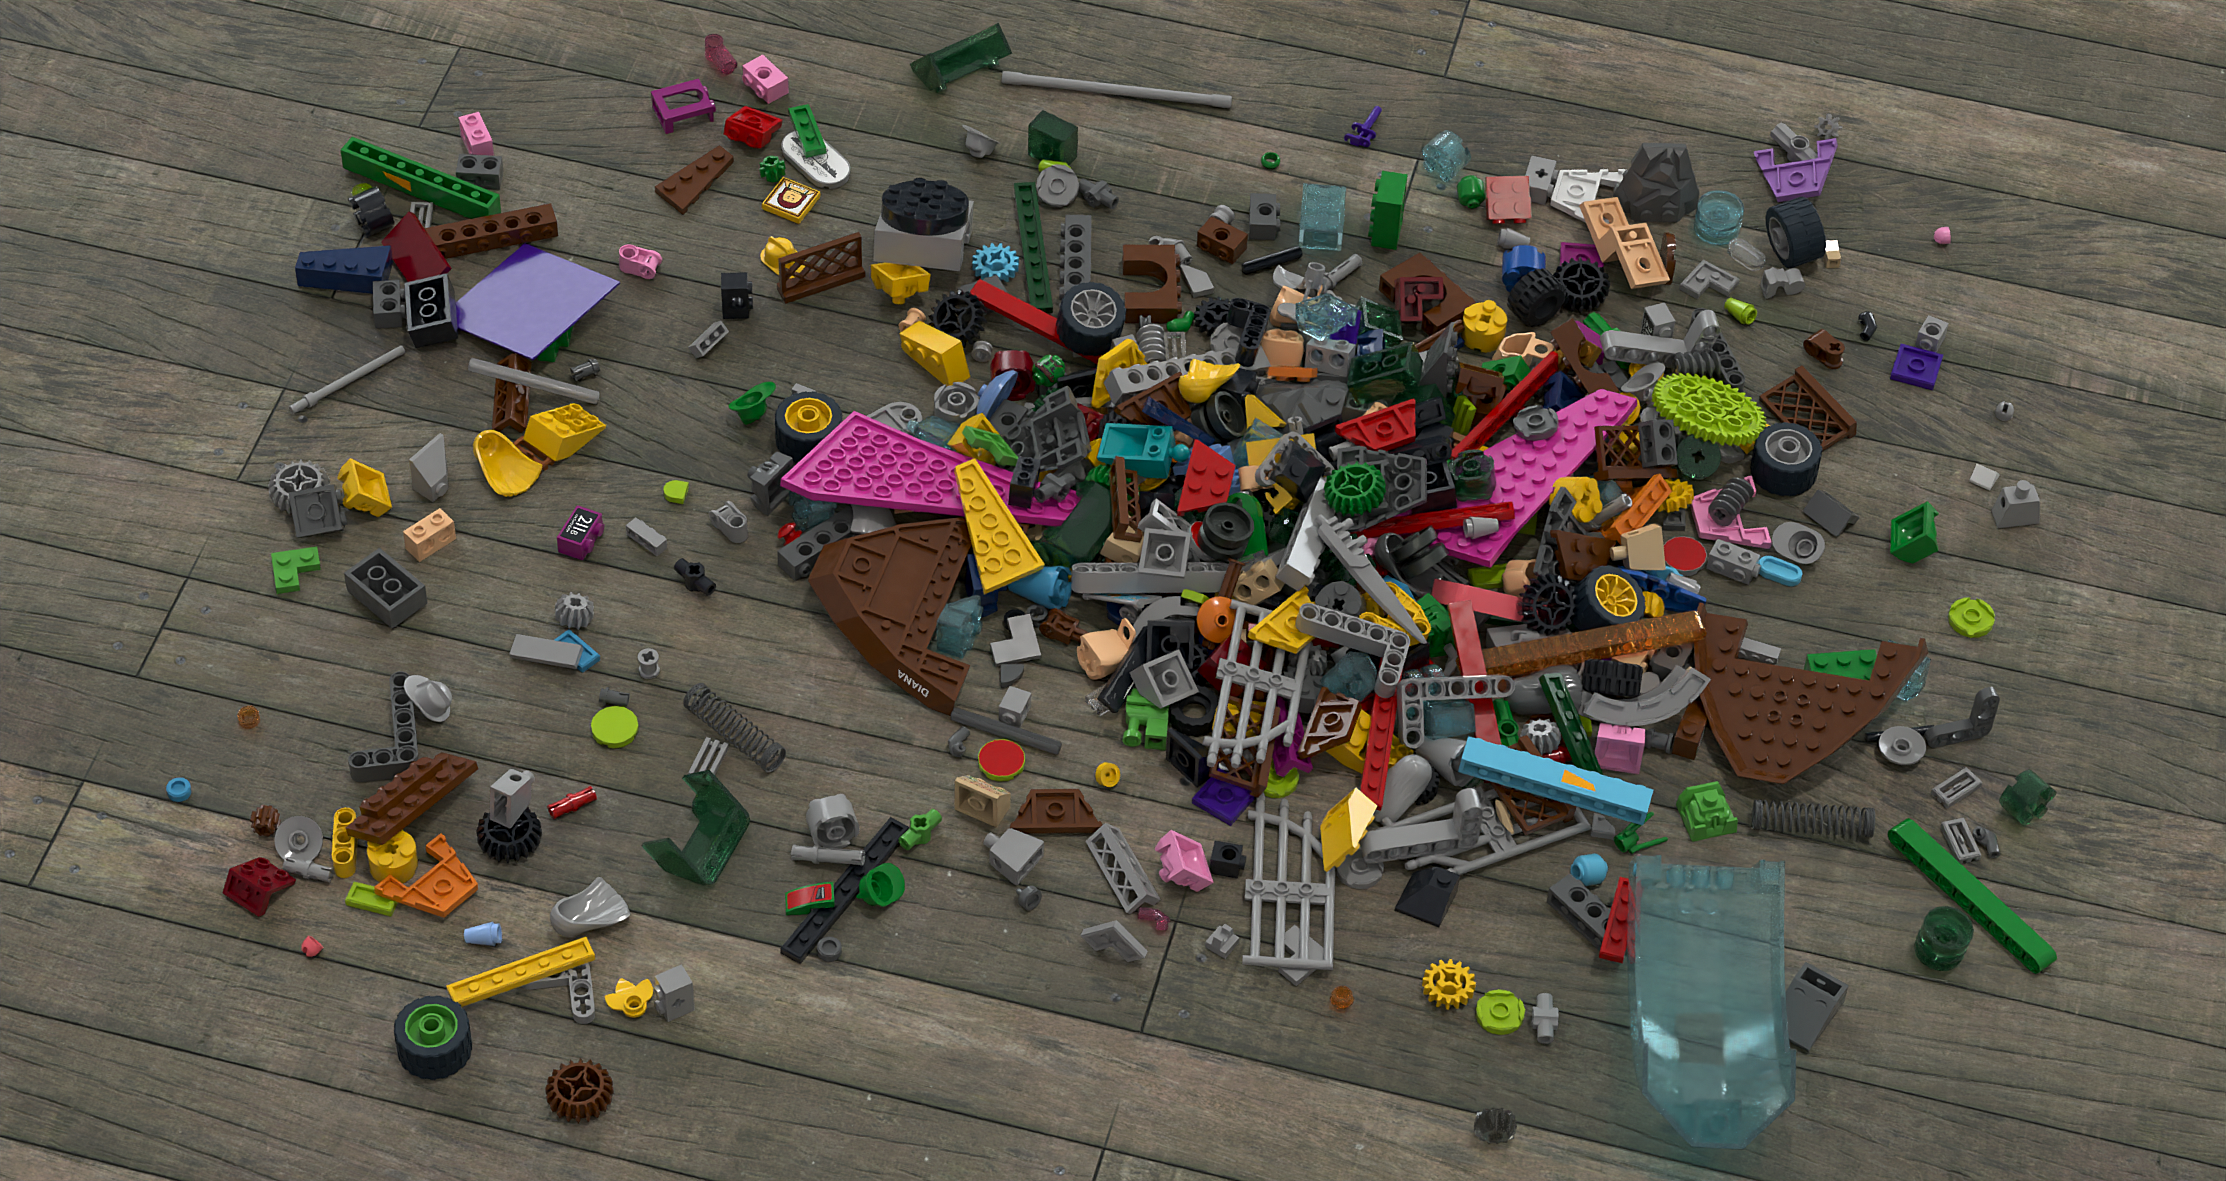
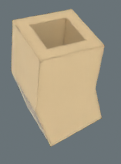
M1838 240L1826 241V252L1823 256L1826 268H1839L1841 256Z

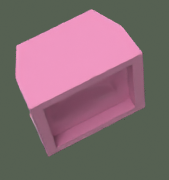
M1600 723L1595 756L1601 769L1639 774L1645 745V729L1633 728L1632 730L1631 727L1626 725L1612 726V724Z
M1170 830L1160 839L1155 847V851L1162 854L1160 859L1163 868L1159 871V875L1164 882L1167 883L1172 880L1178 885H1190V889L1196 892L1214 883L1200 843L1173 830Z

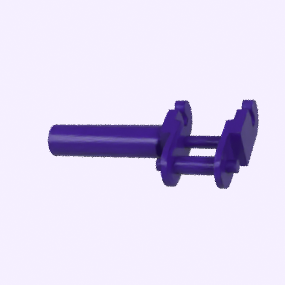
M1375 106L1364 124L1354 122L1351 127L1353 130L1357 127V132L1360 134L1355 136L1348 133L1344 136V140L1348 141L1350 139V144L1358 147L1359 145L1369 147L1371 144L1370 139L1376 137V133L1370 130V128L1382 112V109L1379 106Z

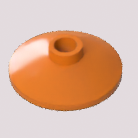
M1221 596L1212 597L1200 606L1196 618L1197 627L1201 635L1207 640L1221 643L1232 633L1237 610L1230 608L1231 599ZM1220 616H1224L1225 622L1223 624H1219L1218 618Z

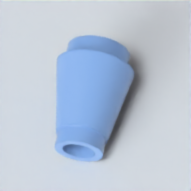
M489 922L465 929V942L495 946L496 943H501L502 941L500 924Z

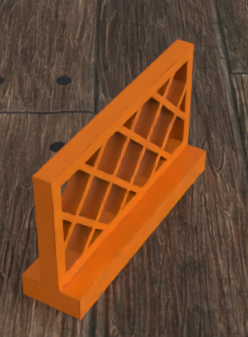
M1660 473L1653 475L1646 485L1627 490L1624 493L1630 496L1632 500L1631 507L1606 520L1598 530L1592 532H1601L1605 539L1617 540L1621 545L1620 536L1642 528L1672 490Z

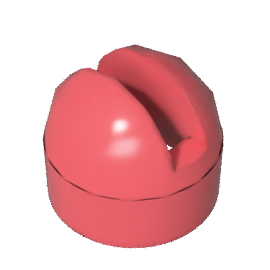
M310 935L306 937L301 945L302 952L306 953L308 957L316 956L324 948Z

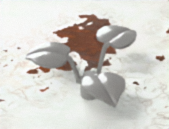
M1309 263L1305 277L1289 272L1280 265L1276 267L1273 273V283L1279 288H1282L1283 285L1294 290L1306 288L1300 306L1293 303H1282L1278 306L1277 311L1280 315L1294 321L1305 323L1313 320L1314 311L1304 307L1310 289H1318L1320 285H1322L1325 306L1328 309L1330 307L1349 306L1348 311L1358 309L1362 311V316L1367 312L1368 307L1356 306L1340 301H1329L1326 286L1327 278L1323 277L1325 266L1320 263Z

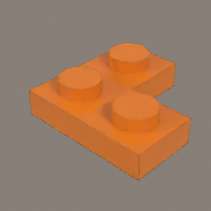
M1272 366L1269 367L1268 376H1275V380L1278 381L1295 380V377H1297L1299 382H1310V378L1317 377L1318 368Z

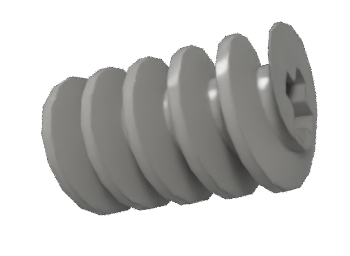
M1148 324L1141 327L1137 332V344L1145 355V362L1149 364L1153 361H1166L1163 328L1156 324Z

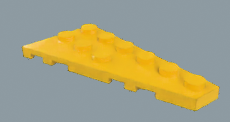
M974 458L955 466L954 474L984 595L1042 570L1045 565L976 459Z

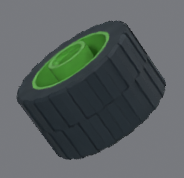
M438 995L424 996L423 998L413 1000L410 1004L408 1003L398 1013L394 1023L397 1054L403 1068L408 1070L410 1074L421 1079H443L452 1074L454 1075L466 1065L467 1060L471 1056L472 1038L469 1018L465 1009L458 1002Z

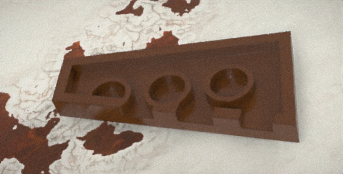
M719 145L656 185L655 193L684 215L688 211L687 208L690 204H694L699 199V195L711 187V182L715 178L718 179L734 163V156Z

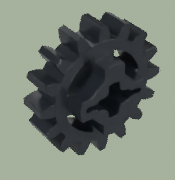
M1219 296L1217 300L1209 297V302L1202 300L1201 306H1196V311L1194 312L1195 327H1200V333L1206 331V336L1209 337L1218 326L1227 323L1229 299L1226 298L1224 301H1221Z

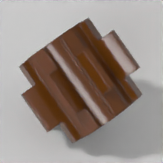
M261 805L257 807L256 812L252 811L250 822H252L251 828H253V832L259 834V836L267 837L270 834H274V831L278 829L281 823L278 810L274 809L271 805Z

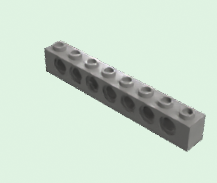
M1260 346L1254 365L1251 367L1240 366L1239 368L1257 372L1256 376L1263 377L1271 365L1262 346ZM1229 347L1223 351H1209L1202 355L1191 354L1180 359L1174 357L1168 361H1153L1146 365L1135 364L1130 368L1124 369L1118 367L1110 371L1104 384L1113 404L1118 405L1178 372H1181L1182 375L1187 374L1192 359L1214 365L1237 364L1235 357L1238 348L1233 349Z

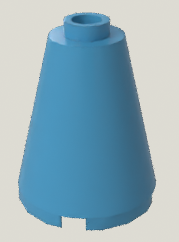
M1064 566L1044 567L1042 570L1012 582L1007 586L1009 591L1045 608L1060 609L1061 606L1066 607L1070 599L1072 582H1068V575L1072 576V573L1068 567Z

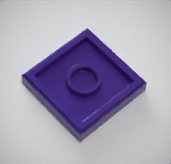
M1900 344L1890 379L1933 390L1943 354Z
M1219 768V769L1217 770V771L1222 772V773H1225V774L1227 773L1226 771L1222 770L1221 768ZM1211 777L1194 795L1192 804L1231 826L1256 797L1250 795V790Z

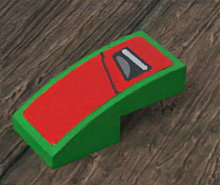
M833 882L806 885L786 892V915L809 914L810 908L835 907Z

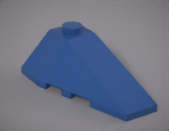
M1618 566V568L1627 572L1636 580L1642 591L1657 593L1664 602L1665 610L1696 615L1699 603L1706 604L1705 597L1648 572L1630 570L1626 567Z

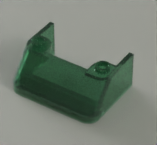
M997 23L970 37L910 63V67L930 91L935 90L937 93L946 89V84L985 66L990 69L999 65V60L1012 54V51L1000 24Z
M1094 480L1077 482L1070 488L1076 491L1077 497L1081 500L1061 526L1046 528L1039 540L1030 541L1044 562V567L1064 566L1072 568L1077 563H1089L1096 556L1107 538L1113 533L1111 493L1109 489Z
M710 770L686 774L682 777L687 785L696 793L692 802V811L700 821L684 849L681 851L670 838L643 842L641 845L665 872L703 886L714 884L750 823V816L747 810Z

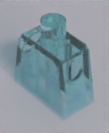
M928 416L921 422L911 419L906 429L911 431L915 438L953 451L954 449L948 445V442L961 424L946 421L935 416Z

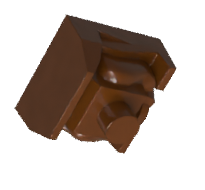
M1458 362L1454 391L1456 394L1462 391L1463 395H1467L1468 400L1474 406H1479L1480 400H1484L1486 395L1488 398L1494 397V395L1499 397L1504 376L1502 372Z

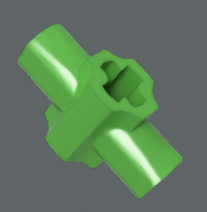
M931 809L923 815L915 814L910 819V829L899 837L900 845L904 849L910 850L915 844H927L931 840V830L942 821L940 813L935 809Z

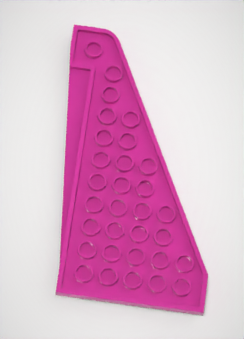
M1604 389L1597 390L1556 412L1559 427L1551 437L1544 440L1531 441L1514 434L1457 466L1450 468L1449 471L1455 487L1457 508L1511 501L1513 502L1515 519L1498 521V532L1475 539L1465 537L1463 526L1435 529L1438 537L1428 547L1436 543H1443L1449 552V556L1491 568L1518 531L1547 502L1550 494L1554 493L1555 487H1552L1554 482L1561 477H1570L1596 449L1594 427L1621 426L1637 407V398ZM1603 431V440H1605L1608 433ZM1407 510L1393 517L1412 515L1411 510ZM1415 532L1398 535L1406 539Z
M853 411L781 478L780 486L813 501L819 500L965 517L954 469L955 466L974 458L920 440ZM976 459L1017 523L1073 529L1082 524L1098 506V500L1071 489L1061 502L1050 498L1041 503L1034 496L1031 509L1008 505L1013 472Z

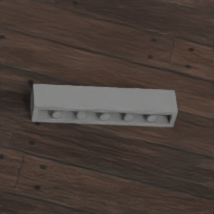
M1321 478L1307 503H1303L1276 574V578L1298 592L1304 585L1309 586L1314 579L1315 574L1313 571L1320 563L1318 557L1326 547L1323 544V539L1317 533L1320 525L1315 518L1323 514L1329 520L1336 513L1333 508H1330L1327 500H1325L1324 483L1326 481Z

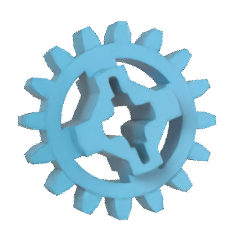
M991 243L989 248L983 245L982 251L977 249L976 255L972 257V270L975 271L976 277L981 276V280L997 275L1000 281L1009 282V277L1014 278L1015 272L1019 271V257L1016 256V251L1010 252V246L1002 248V243L998 247Z

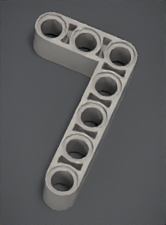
M1704 310L1697 315L1683 340L1609 330L1600 336V342L1604 355L1609 360L1645 365L1659 362L1663 363L1667 368H1672L1674 355L1678 352L1682 354L1690 352L1692 354L1697 351L1699 353L1707 351L1709 353L1720 335L1721 329L1715 312Z
M1305 603L1300 607L1295 626L1300 632L1383 658L1374 690L1382 698H1390L1394 695L1410 644V638L1406 633L1312 603Z
M1504 675L1403 679L1397 685L1398 739L1402 745L1409 748H1418L1422 745L1424 741V700L1507 697L1514 692L1515 683L1512 678ZM1503 679L1506 682V689L1500 692L1497 685ZM1480 680L1483 683V690L1480 693H1476L1474 686ZM1458 681L1460 691L1457 694H1453L1451 686L1454 682ZM1434 682L1437 685V692L1434 695H1430L1428 687ZM1411 683L1414 686V693L1411 696H1407L1405 687ZM1413 707L1415 716L1408 720L1406 711L1408 708ZM1410 731H1414L1416 734V739L1412 743H1408L1406 739Z
M1467 788L1457 793L1452 819L1368 831L1359 841L1364 861L1367 863H1378L1474 847L1479 840L1483 809L1477 791L1473 788Z

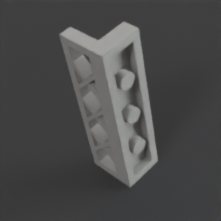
M1157 498L1152 502L1149 514L1138 524V528L1144 533L1145 528L1186 532V529L1191 526V524L1182 517L1177 516L1174 511Z
M1105 823L1085 841L1126 913L1132 914L1144 902L1154 906L1161 900L1119 828ZM1103 836L1105 839L1103 850H1098L1095 843ZM1109 854L1115 856L1114 868L1107 865ZM1119 872H1124L1126 875L1124 886L1119 885L1117 882ZM1134 890L1138 897L1130 904L1128 901L1129 891Z

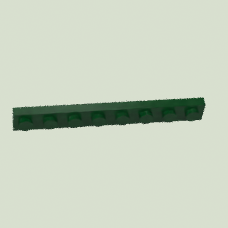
M1035 182L1014 183L1029 303L1047 314L1053 313Z

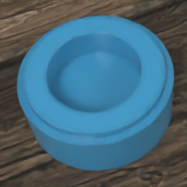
M174 778L166 786L167 795L172 801L181 802L188 799L191 795L190 783L185 778Z

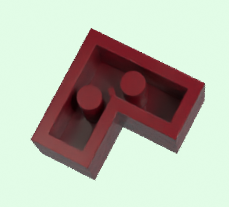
M1399 277L1395 279L1396 323H1419L1423 321L1422 301H1440L1443 299V277Z

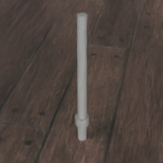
M400 345L314 393L309 392L302 397L303 399L289 406L290 412L295 414L305 407L310 408L316 405L318 400L403 355L405 349Z

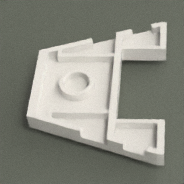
M1600 169L1596 173H1587V170H1560L1550 205L1585 222L1579 205L1585 201L1595 200L1600 184L1615 187L1617 183L1620 184L1623 180L1622 174L1625 169H1618V172H1608V169ZM1603 218V220L1609 224L1608 219Z

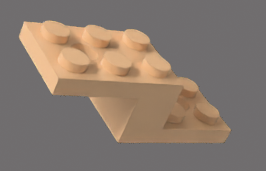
M1618 197L1585 201L1579 205L1602 263L1620 260L1631 289L1666 284L1670 280L1647 223L1629 225ZM1603 218L1608 219L1609 224L1606 223V222L1603 220ZM1640 263L1645 264L1646 269H1644V268L1640 265Z

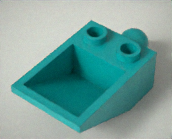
M1106 423L1097 460L1112 465L1115 456L1124 457L1125 469L1137 471V475L1145 478L1167 479L1172 458L1177 462H1184L1189 458L1190 450L1184 444L1176 445L1172 426Z

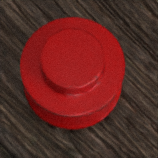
M787 523L778 531L777 538L785 539L784 546L802 534L801 530H794L795 523Z

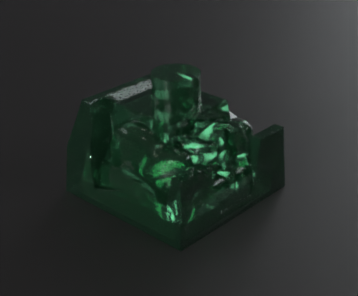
M1361 297L1353 309L1362 311L1358 336L1370 330L1383 329L1387 353L1394 350L1403 341L1399 311Z

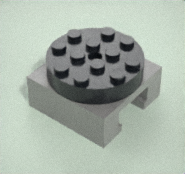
M915 178L913 181L890 185L882 195L881 214L874 235L873 261L960 271L964 258V243H969L972 234L974 201H969L963 191L949 185L944 180L928 181L924 178Z

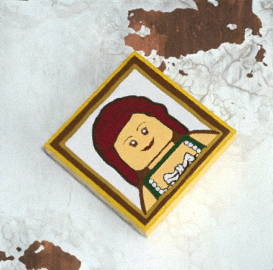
M783 177L762 203V209L800 224L819 200L821 193Z

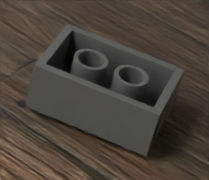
M378 548L344 572L347 591L392 629L428 603L425 585L381 548Z

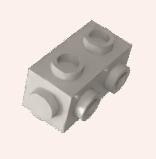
M1717 539L1709 554L1706 569L1749 585L1752 578H1757L1760 572L1761 565L1758 564L1760 555L1733 545L1730 542Z

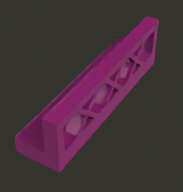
M1277 695L1275 706L1280 708L1279 725L1287 720L1288 710L1286 708L1288 707L1287 701H1284L1283 697ZM1299 712L1294 730V740L1291 746H1284V733L1275 738L1272 758L1276 774L1285 777L1293 767L1306 773H1310L1313 769L1310 757L1301 759L1302 761L1297 759V756L1299 757L1297 752L1304 736Z

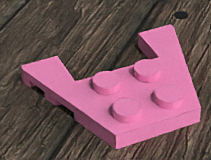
M1747 476L1744 480L1753 487L1754 494L1752 497H1755L1756 488L1752 476ZM1712 489L1694 496L1690 508L1699 538L1716 541L1720 539L1734 544L1766 549L1771 547V539L1767 527L1744 529L1739 514L1728 526H1721L1713 521L1709 515L1708 507L1722 489Z

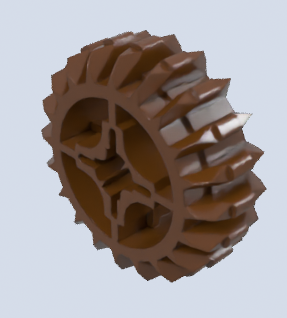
M581 1058L578 1063H574L570 1059L569 1065L566 1066L561 1063L560 1070L553 1069L552 1076L548 1077L545 1092L552 1112H557L559 1119L566 1116L568 1122L572 1118H576L578 1124L582 1118L589 1122L590 1116L593 1115L598 1118L600 1115L599 1111L606 1112L607 1105H611L614 1094L613 1081L607 1069H602L600 1063L593 1066L591 1059L587 1063H583ZM589 1081L595 1083L599 1088L594 1087V1084L589 1083ZM560 1093L565 1094V1097L570 1098V1100L564 1098Z

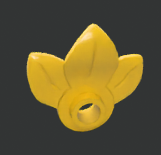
M620 978L616 985L615 993L605 995V1001L611 1009L623 1011L626 1016L636 1018L645 1013L647 1009L646 1003L653 996V986L649 979H645L635 986L629 981Z

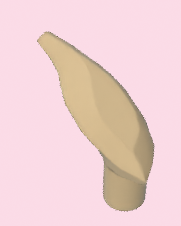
M1496 799L1495 808L1497 816L1503 826L1513 835L1514 829L1510 820V814L1507 811L1508 809L1502 801Z

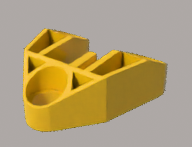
M1386 582L1419 630L1425 632L1422 635L1426 640L1429 636L1431 625L1421 606L1395 583ZM1365 612L1359 617L1360 619L1406 633L1410 638L1409 646L1420 643L1389 614L1387 618H1382L1374 613Z

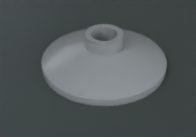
M1895 726L1881 734L1879 749L1887 760L1899 765H1911L1923 758L1926 751V743L1917 731L1904 726Z
M304 816L290 817L278 827L274 840L278 854L284 860H286L287 856L303 861L313 860L322 849L323 834L318 824L312 819ZM299 836H303L305 839L302 845L297 843Z

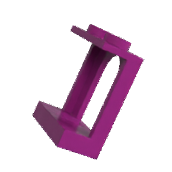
M699 79L651 91L652 108L665 134L674 132L673 122L707 114L710 122H714L715 103L713 100H709L707 87L702 86ZM688 91H697L699 102L672 110L668 109L663 99Z

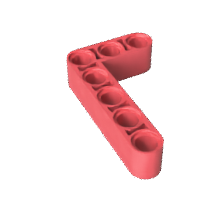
M1434 579L1431 595L1440 604L1448 605V603L1471 600L1473 611L1520 622L1524 617L1518 614L1522 606L1517 604L1520 601L1522 602L1523 598L1460 583Z

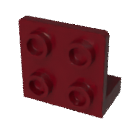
M258 857L230 868L222 893L259 917L266 913L271 894L294 885L296 879L290 876L287 871L271 864L268 859Z

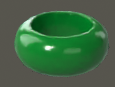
M1267 152L1261 157V163L1265 168L1274 169L1279 166L1280 157L1274 152ZM1267 159H1274L1275 162H1268V161H1266V160H1267Z

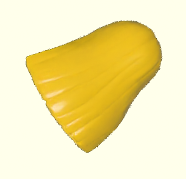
M1192 359L1188 373L1179 378L1178 385L1182 397L1188 402H1205L1215 390L1234 376L1240 364L1214 365Z
M485 430L474 439V456L478 460L487 482L496 493L505 497L516 496L527 491L538 479L542 470V464L524 455L502 433L495 430Z

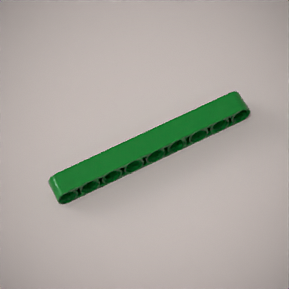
M1906 818L1888 831L1887 835L1890 842L2032 973H2040L2057 960L2055 950L1916 822Z

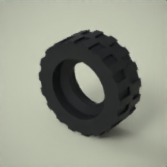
M1196 685L1198 693L1169 705L1168 716L1172 727L1189 737L1205 736L1207 733L1212 732L1219 698L1212 690L1210 691L1204 686ZM1188 704H1199L1205 707L1206 714L1200 718H1190L1184 715L1183 708Z

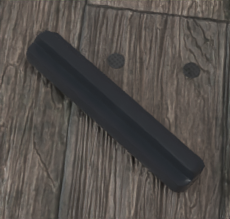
M1300 246L1289 248L1241 264L1244 274L1253 273L1301 258L1303 253Z

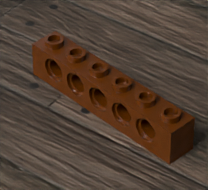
M551 203L424 228L445 259L558 236L557 220Z

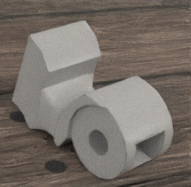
M1774 267L1764 270L1760 287L1765 299L1774 296L1777 288L1780 286L1784 288L1787 295L1801 292L1805 288V282L1800 270L1792 268L1784 272L1783 268L1776 269Z

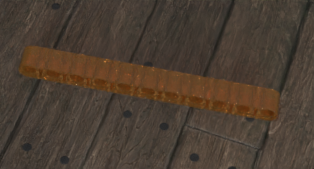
M1688 611L1483 649L1482 654L1487 675L1514 676L1540 671L1550 666L1573 665L1585 662L1588 659L1600 660L1697 642L1707 635V631L1698 611ZM1457 657L1456 660H1455V662H1456V665H1457L1459 674H1460V676H1462V675H1461V670H1460L1459 661H1458V657Z

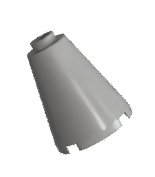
M1424 735L1422 745L1415 748L1416 755L1426 759L1430 766L1434 767L1436 772L1452 785L1463 787L1474 778L1473 776L1458 772L1466 740Z

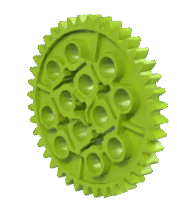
M1674 373L1672 376L1666 375V378L1662 377L1661 380H1658L1652 392L1651 401L1654 402L1653 406L1657 407L1656 411L1661 412V417H1666V420H1673L1674 426L1680 427L1679 431L1686 430L1687 435L1694 434L1696 439L1702 437L1705 442L1711 440L1713 444L1717 441L1721 445L1726 443L1729 446H1732V444L1740 446L1741 443L1746 446L1747 443L1752 444L1753 441L1755 442L1767 423L1764 412L1761 411L1762 408L1757 406V402L1751 401V397H1745L1746 393H1739L1738 388L1732 389L1730 384L1724 385L1721 380L1718 382L1714 378L1709 380L1705 375L1702 378L1697 374H1694L1693 377L1689 373H1686V376L1682 373H1679L1678 376Z

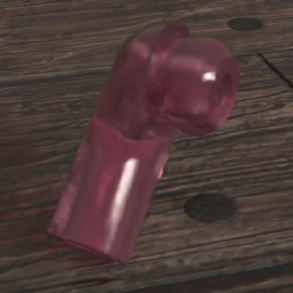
M1139 907L1138 919L1156 921L1157 930H1168L1170 918L1159 909Z

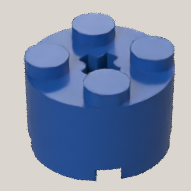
M1529 245L1515 246L1513 251L1508 253L1505 251L1502 256V282L1506 286V290L1511 292L1514 285L1529 272H1533L1535 269H1546L1545 254L1543 252L1542 254L1539 253L1536 247Z

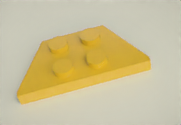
M1124 340L1098 359L1091 401L1092 407L1100 408L1111 400L1104 384L1111 370L1118 367L1122 369L1130 368L1135 364H1147L1144 360L1145 355L1139 351L1138 345L1134 340Z
M1304 585L1299 592H1295L1253 627L1247 637L1297 654L1315 638L1300 632L1295 626L1300 607L1305 603L1316 605L1315 602H1311L1307 595L1308 588Z

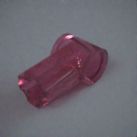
M718 34L706 36L705 58L713 62L721 73L726 75L733 73L734 69L737 68V61L724 46L723 38Z

